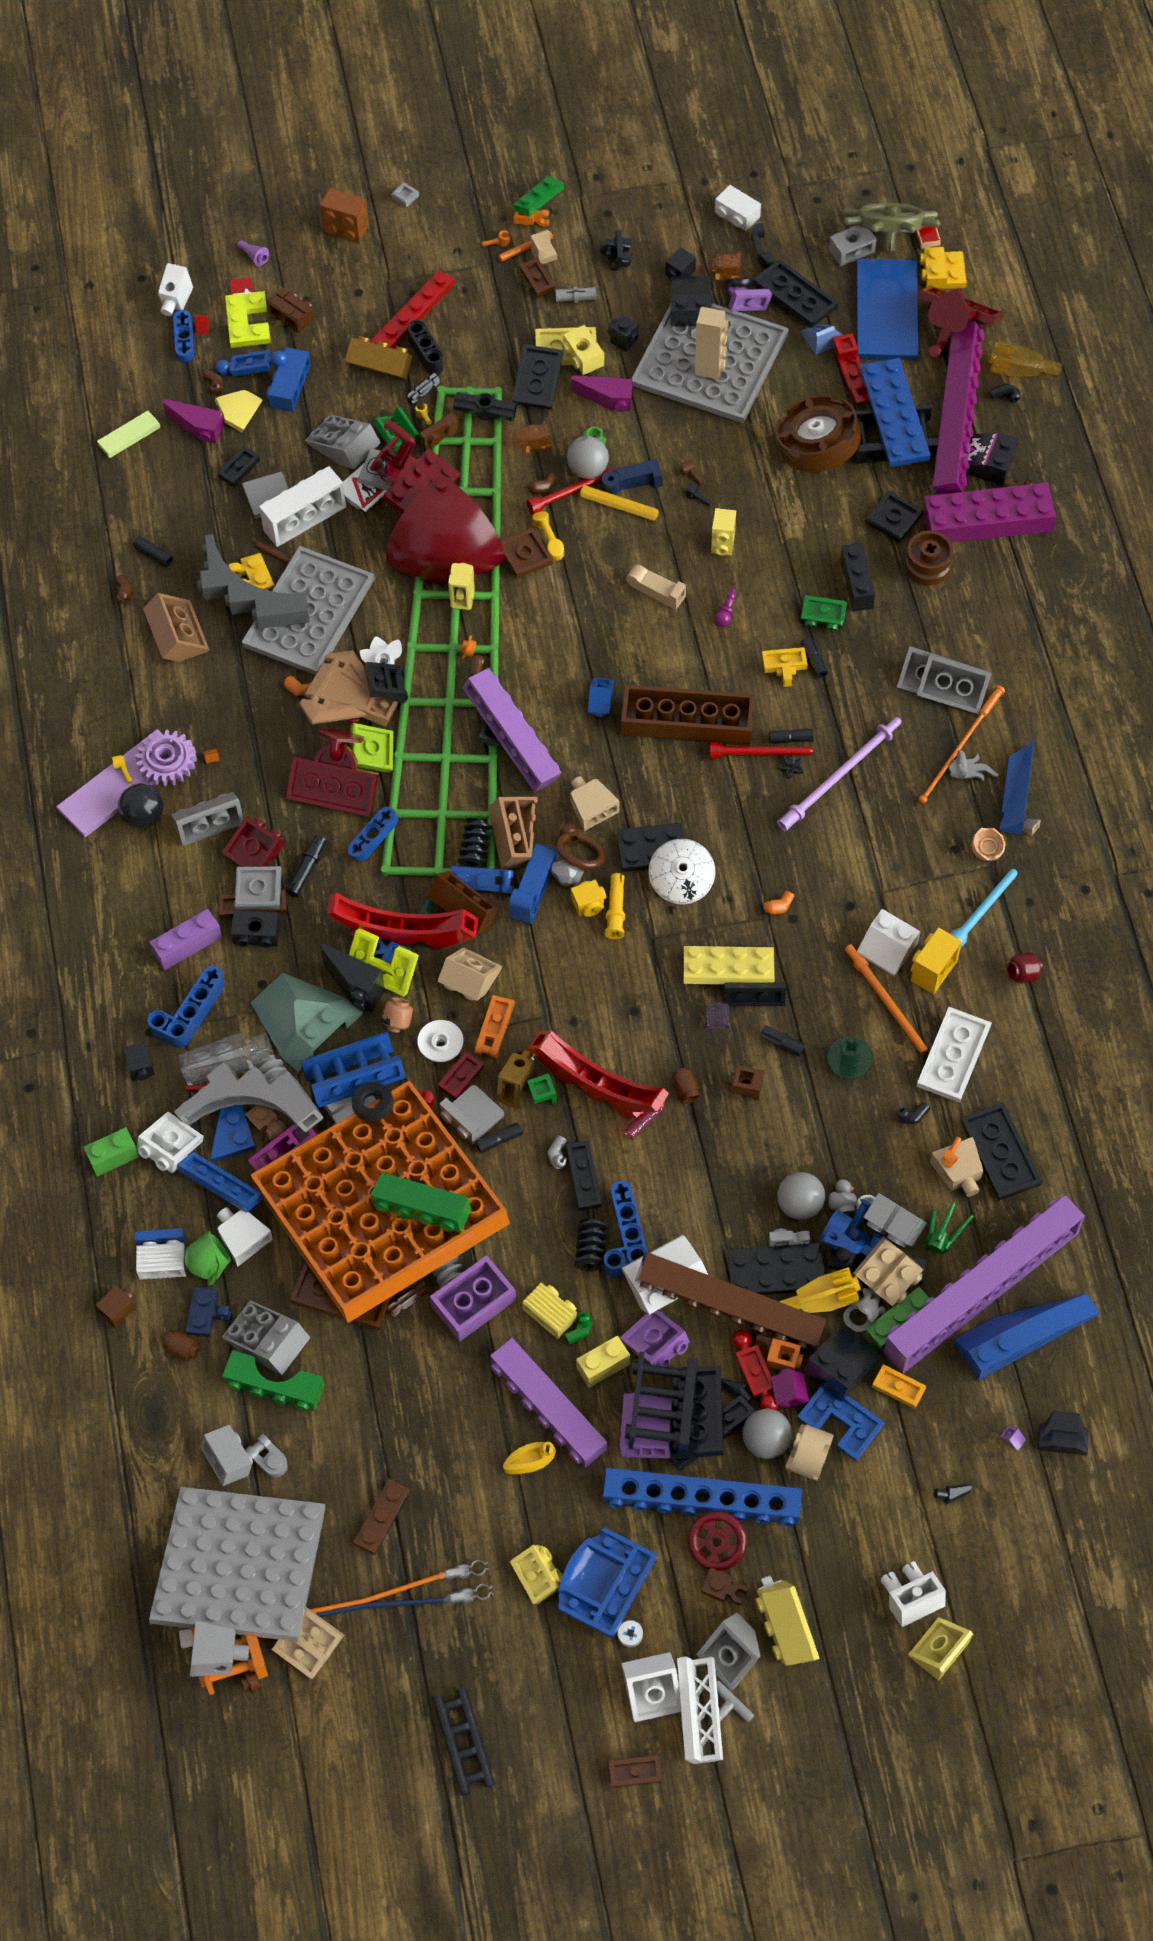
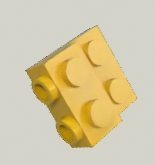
M944 247L924 248L923 253H920V266L923 265L924 267L921 271L922 281H925L926 287L931 285L939 289L966 288L967 281L963 251L944 252Z

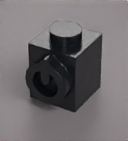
M623 314L618 319H612L607 333L610 335V343L627 352L638 340V323Z

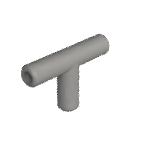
M716 1681L717 1693L726 1701L719 1708L720 1721L734 1709L746 1722H750L754 1714L720 1681Z

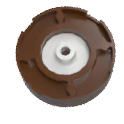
M832 395L811 396L794 403L786 409L787 415L782 421L778 419L775 428L777 442L784 461L794 469L805 472L820 473L843 465L856 452L861 442V430L854 407L845 399H842V402L833 400Z

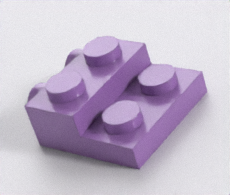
M659 1310L644 1315L620 1337L622 1343L634 1352L638 1358L640 1351L645 1352L643 1364L665 1367L670 1365L671 1359L676 1354H683L690 1342L686 1332Z

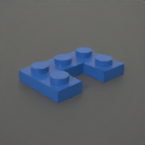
M823 1387L818 1389L797 1416V1420L805 1426L809 1425L817 1429H821L830 1416L848 1427L849 1430L837 1444L836 1448L855 1462L858 1461L885 1424L883 1420L849 1396L841 1402Z

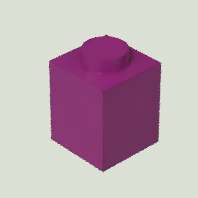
M789 1368L783 1369L778 1375L771 1377L776 1405L790 1409L809 1402L804 1374Z

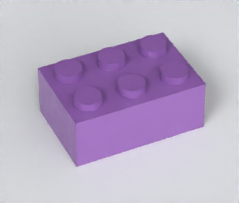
M486 1255L432 1294L430 1302L431 1307L460 1342L515 1302L516 1290Z

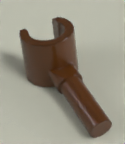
M692 461L681 463L680 470L683 475L690 473L700 486L704 484V481L696 473Z

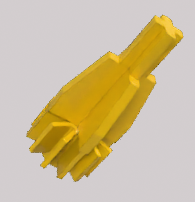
M848 1267L820 1276L796 1290L797 1296L778 1302L799 1310L802 1309L807 1313L832 1311L860 1302L857 1291L861 1290L857 1276L852 1277Z

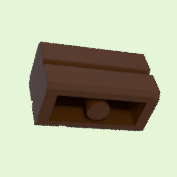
M281 287L267 301L268 312L299 333L314 319L312 304L307 300L303 301L298 298L297 294L292 290L288 291Z

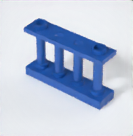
M388 1032L301 1060L306 1080L315 1079L316 1081L311 1087L318 1108L352 1097L356 1089L365 1083L380 1082L387 1085L406 1078L399 1055L390 1058L388 1054L393 1052ZM377 1057H380L382 1060L371 1065H368L367 1062L368 1060ZM356 1064L360 1067L350 1072H346L345 1069ZM333 1072H337L338 1076L332 1077L330 1079H324V1075Z

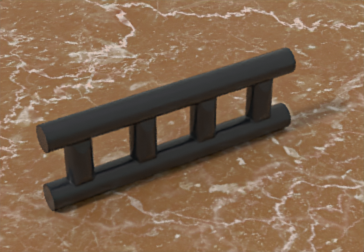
M461 1687L457 1689L458 1698L444 1702L442 1695H436L433 1697V1702L461 1796H465L471 1793L470 1784L483 1780L486 1788L496 1784L467 1688ZM462 1707L466 1722L451 1726L447 1712ZM469 1731L473 1746L458 1750L454 1736ZM476 1756L480 1771L466 1775L462 1760Z

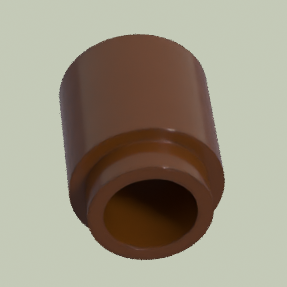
M686 1068L676 1070L671 1081L679 1099L683 1100L685 1104L699 1099L700 1088L692 1070H687Z
M170 1330L164 1338L162 1345L168 1353L186 1362L190 1359H195L200 1350L197 1339L178 1330Z

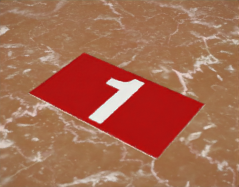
M251 278L230 280L231 295L253 293Z

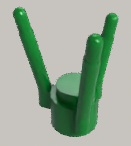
M954 1201L951 1202L940 1230H936L935 1233L934 1227L937 1211H932L925 1242L927 1243L926 1247L935 1253L944 1254V1251L949 1252L952 1244L974 1218V1215L970 1214L953 1236L948 1239L949 1235L945 1230L956 1205Z

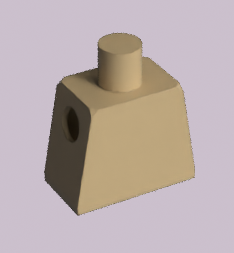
M580 776L571 782L575 790L570 793V802L583 831L619 813V800L598 779L586 783Z
M973 1137L959 1143L954 1152L958 1160L951 1168L942 1162L945 1151L949 1150L952 1145L932 1152L930 1162L950 1190L963 1187L967 1197L973 1196L980 1191L976 1182L981 1179L983 1168Z

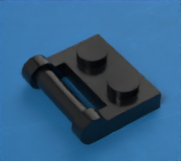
M366 662L365 672L370 697L396 699L399 703H404L408 700V693L404 689L402 679L403 669L400 665ZM390 675L394 678L395 688H392Z

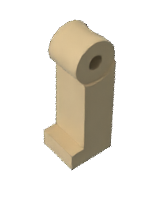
M639 564L634 565L626 576V581L630 586L674 610H677L686 597V584L679 581L676 584L648 571Z

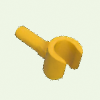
M423 404V410H419L416 406V416L421 419L424 418L427 425H430L432 422L428 417L427 404Z
M122 755L112 757L114 769L121 768L128 784L132 783L133 780L127 770L124 757Z

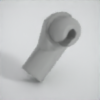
M557 1135L547 1151L551 1165L557 1169L563 1168L567 1163V1159L564 1158L561 1152L567 1140Z

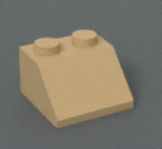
M463 947L446 957L437 982L444 984V987L448 990L464 994L463 996L469 1000L477 1001L486 995L501 971L502 966Z

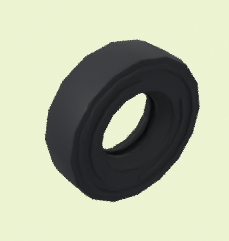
M368 1082L359 1086L351 1099L355 1114L358 1118L368 1122L380 1121L387 1117L392 1111L394 1104L391 1091L380 1082ZM376 1095L381 1098V1103L375 1108H367L364 1105L365 1099L369 1096Z

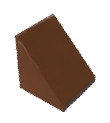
M758 1333L755 1345L758 1344L762 1356L767 1357L773 1337Z

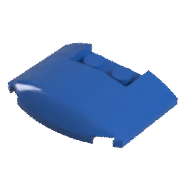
M603 1528L600 1530L601 1534L585 1540L569 1560L560 1582L558 1609L560 1612L613 1638L642 1584L646 1581L658 1554L607 1528Z

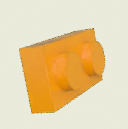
M883 1364L872 1384V1388L916 1409L926 1390V1385Z

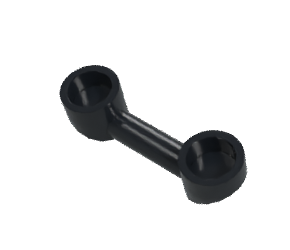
M757 222L752 227L751 240L759 264L764 269H767L774 264L772 252H763L759 238H764L765 236L764 226L762 222Z

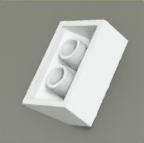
M684 1235L650 1252L708 1275L702 1260ZM642 1256L622 1267V1270L641 1310L651 1314L675 1300L663 1297L662 1292L653 1289V1292L644 1290L639 1287L640 1283L635 1282Z

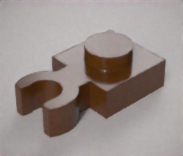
M710 1568L701 1593L723 1603L727 1596L730 1597L734 1604L742 1605L743 1600L737 1598L735 1594L739 1591L746 1594L748 1588L742 1584L732 1585L733 1577Z

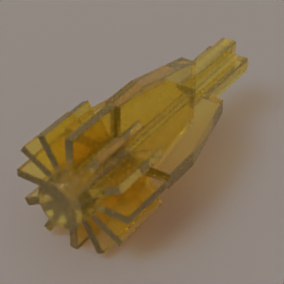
M997 341L988 356V362L991 363L989 367L990 372L1009 376H1039V372L1059 375L1062 370V363L1043 360V355L1015 344Z

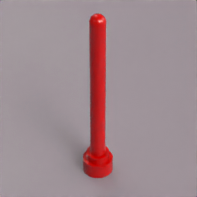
M609 468L596 478L584 479L545 497L536 498L534 496L526 500L527 507L530 513L534 515L540 512L545 505L580 491L584 485L591 486L602 481V477L606 472L616 468Z
M710 742L709 744L710 759H719L723 755H812L814 752L812 747L723 746L719 742Z

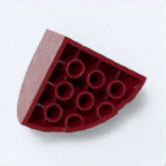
M443 474L426 486L408 505L390 536L386 550V564L404 575L409 576L410 574L420 577L423 581L449 582L451 567L454 563H466L473 566L475 575L481 572L484 574L505 561L500 539L486 515L461 488Z

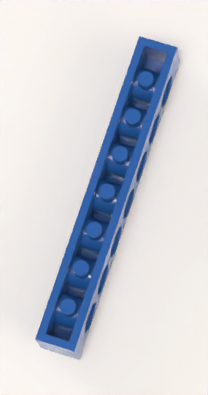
M606 1468L603 1503L608 1504L612 1508L632 1506V1509L638 1511H645L647 1508L657 1509V1512L660 1513L678 1511L686 1516H695L696 1513L705 1514L711 1511H722L731 1514L738 1521L753 1519L759 1524H768L771 1521L779 1522L782 1526L791 1527L794 1524H799L802 1489ZM630 1486L636 1491L631 1495H627L622 1490ZM651 1489H656L660 1494L657 1497H650L647 1495V1492ZM674 1492H681L684 1498L675 1500L671 1495ZM704 1494L709 1500L701 1503L696 1500V1497ZM723 1497H729L733 1500V1503L731 1505H723L720 1500ZM751 1499L756 1501L758 1505L754 1508H749L745 1505V1501ZM777 1502L781 1504L782 1508L775 1511L769 1507V1504Z

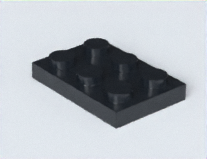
M523 344L512 397L513 403L553 409L564 354L563 350Z
M682 822L617 830L622 872L649 869L651 858L660 846L671 840L685 839Z

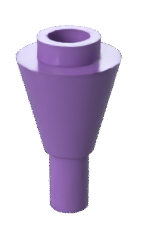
M243 240L238 242L237 246L246 252L256 266H262L268 261L269 251L267 248L249 245Z

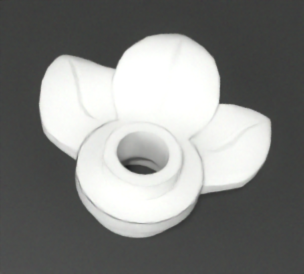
M374 637L370 649L360 650V656L365 663L387 662L386 664H395V660L402 653V645L399 640H395L388 645L379 637Z

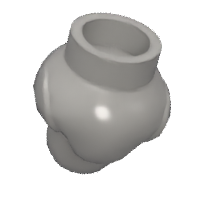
M839 1180L835 1186L836 1192H832L829 1195L828 1205L833 1211L838 1210L847 1216H851L856 1212L854 1207L857 1203L856 1195L851 1193L854 1187H851L850 1182L847 1180Z

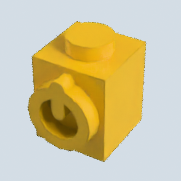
M596 880L584 881L578 886L571 888V900L579 917L583 915L592 917L604 909L606 893L602 886H598Z

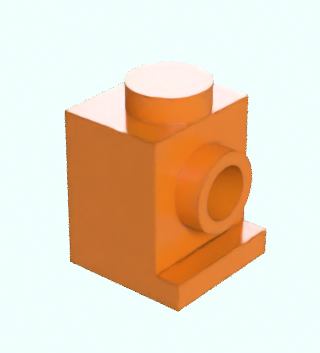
M773 1338L766 1363L768 1369L783 1370L791 1368L794 1371L795 1368L800 1369L804 1356L799 1354L801 1346ZM788 1357L790 1361L782 1360L781 1358Z

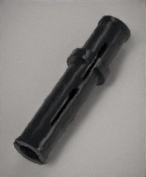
M315 835L310 847L303 853L304 858L286 889L289 895L294 896L295 894L296 898L299 897L313 867L320 861L319 856L327 844V840L324 837Z

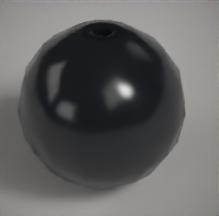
M143 783L132 784L126 788L118 800V811L123 821L137 828H146L153 825L159 820L164 809L163 799L158 790L151 785Z

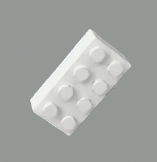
M328 466L323 470L317 471L306 480L300 481L292 488L284 490L273 499L265 501L259 506L264 532L278 547L346 508L343 482L331 467Z

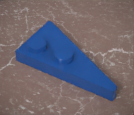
M242 1105L220 1109L211 1154L213 1163L256 1149Z

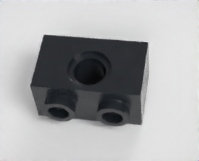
M234 910L231 929L233 944L242 947L259 945L264 948L278 946L281 924L279 913ZM253 929H260L257 932H251Z

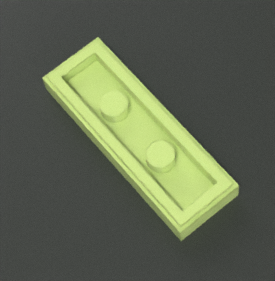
M146 411L98 440V446L111 458L159 429L160 423L149 411Z

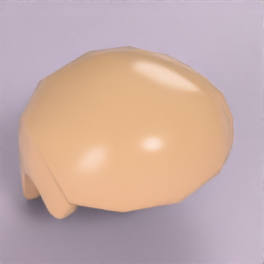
M981 828L973 836L971 846L977 858L984 861H994L1003 854L1006 843L1003 835L996 829Z

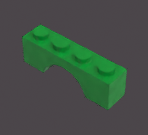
M234 1350L231 1352L222 1375L224 1383L232 1390L240 1391V1389H243L258 1398L263 1396L270 1397L272 1401L282 1405L290 1403L301 1411H308V1409L316 1410L325 1386L323 1377L301 1370L287 1381H269L258 1372L254 1356Z

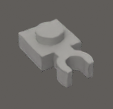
M776 1229L773 1232H769V1247L809 1244L810 1234L809 1231L793 1233V1231H787L786 1229Z

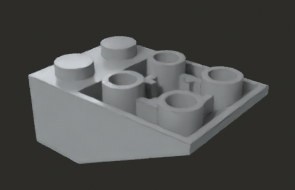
M335 415L326 417L324 422L317 429L313 430L305 440L308 445L340 466L355 469L368 456L371 448L375 449L380 444L371 424Z
M250 1300L222 1338L243 1353L254 1356L256 1361L264 1367L283 1375L308 1342L310 1336L297 1321Z

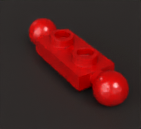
M738 1330L734 1333L732 1341L734 1346L741 1349V1351L736 1352L735 1357L752 1397L761 1396V1409L777 1410L779 1405H776L775 1396L770 1394L773 1391L771 1374L757 1344L750 1347V1334L745 1330Z

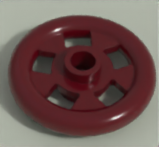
M711 1511L698 1517L692 1524L688 1534V1546L691 1555L701 1566L709 1570L713 1568L717 1571H722L735 1566L742 1559L747 1546V1537L742 1524L734 1516L722 1511ZM715 1521L725 1522V1530L714 1528ZM702 1527L709 1530L705 1539L698 1536ZM728 1534H736L737 1544H729ZM719 1537L721 1545H714L713 1538ZM704 1545L712 1552L708 1558L700 1551ZM727 1550L730 1557L720 1561L718 1554Z

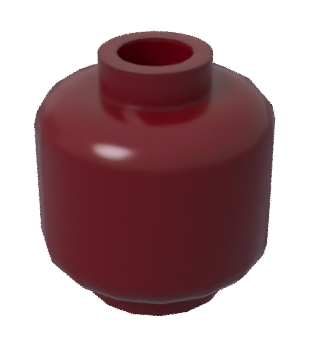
M1030 952L1014 955L1007 965L1009 977L1017 983L1035 981L1039 978L1042 971L1041 960Z

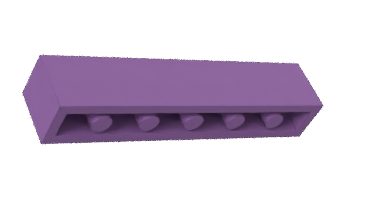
M488 668L468 678L463 686V690L534 793L554 783L561 774L558 764L552 760L546 747L541 744L535 735L534 729L528 725L523 718L522 712L512 702L509 693L499 683L497 676Z
M513 1338L490 1356L492 1371L498 1377L501 1375L504 1377L509 1390L513 1394L518 1393L522 1397L521 1401L526 1409L530 1412L533 1410L539 1416L537 1420L545 1429L550 1428L554 1433L555 1441L561 1447L565 1445L569 1449V1455L576 1464L581 1463L586 1468L607 1450V1441Z

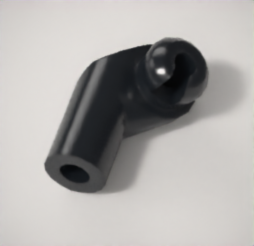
M1008 383L990 389L993 399L1005 395L1010 398L1011 402H1017L1021 398L1020 390Z
M921 1102L914 1111H908L904 1107L899 1108L896 1112L897 1119L902 1124H917L930 1111V1107L925 1102Z

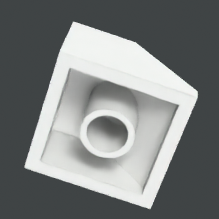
M882 909L870 925L857 952L867 961L895 976L918 944L920 931Z
M671 1652L621 1663L634 1722L681 1712L680 1689Z

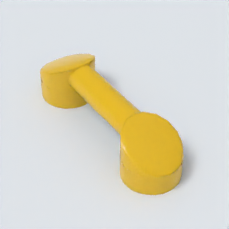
M545 511L535 513L532 516L534 527L543 530L549 542L547 550L553 560H561L564 557V545L554 536L549 525V514Z

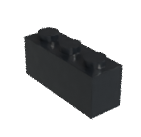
M863 543L842 545L840 562L852 611L873 609L875 592Z

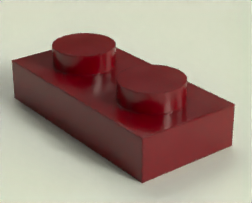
M466 1051L438 1083V1088L456 1100L484 1069V1063Z

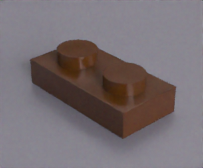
M538 258L520 265V271L537 298L555 291L554 283Z
M452 412L420 432L421 446L427 450L430 447L436 446L446 437L452 436L458 430L457 416Z
M659 1755L608 1760L611 1788L662 1783Z

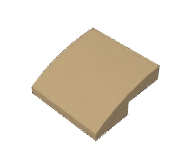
M306 1607L299 1642L278 1639L272 1650L313 1679L337 1647L344 1634Z

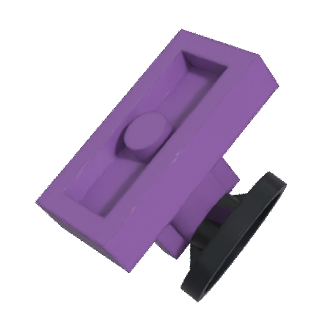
M724 279V283L731 286L728 288V292L731 295L728 307L731 311L767 309L772 296L769 289L748 290L744 285L745 283H752V279Z

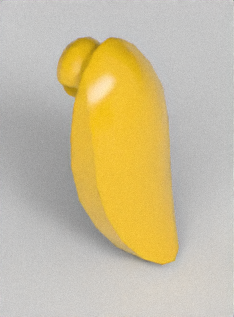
M535 1442L518 1448L505 1460L503 1464L504 1472L506 1474H524L544 1468L555 1456L556 1450L551 1442Z

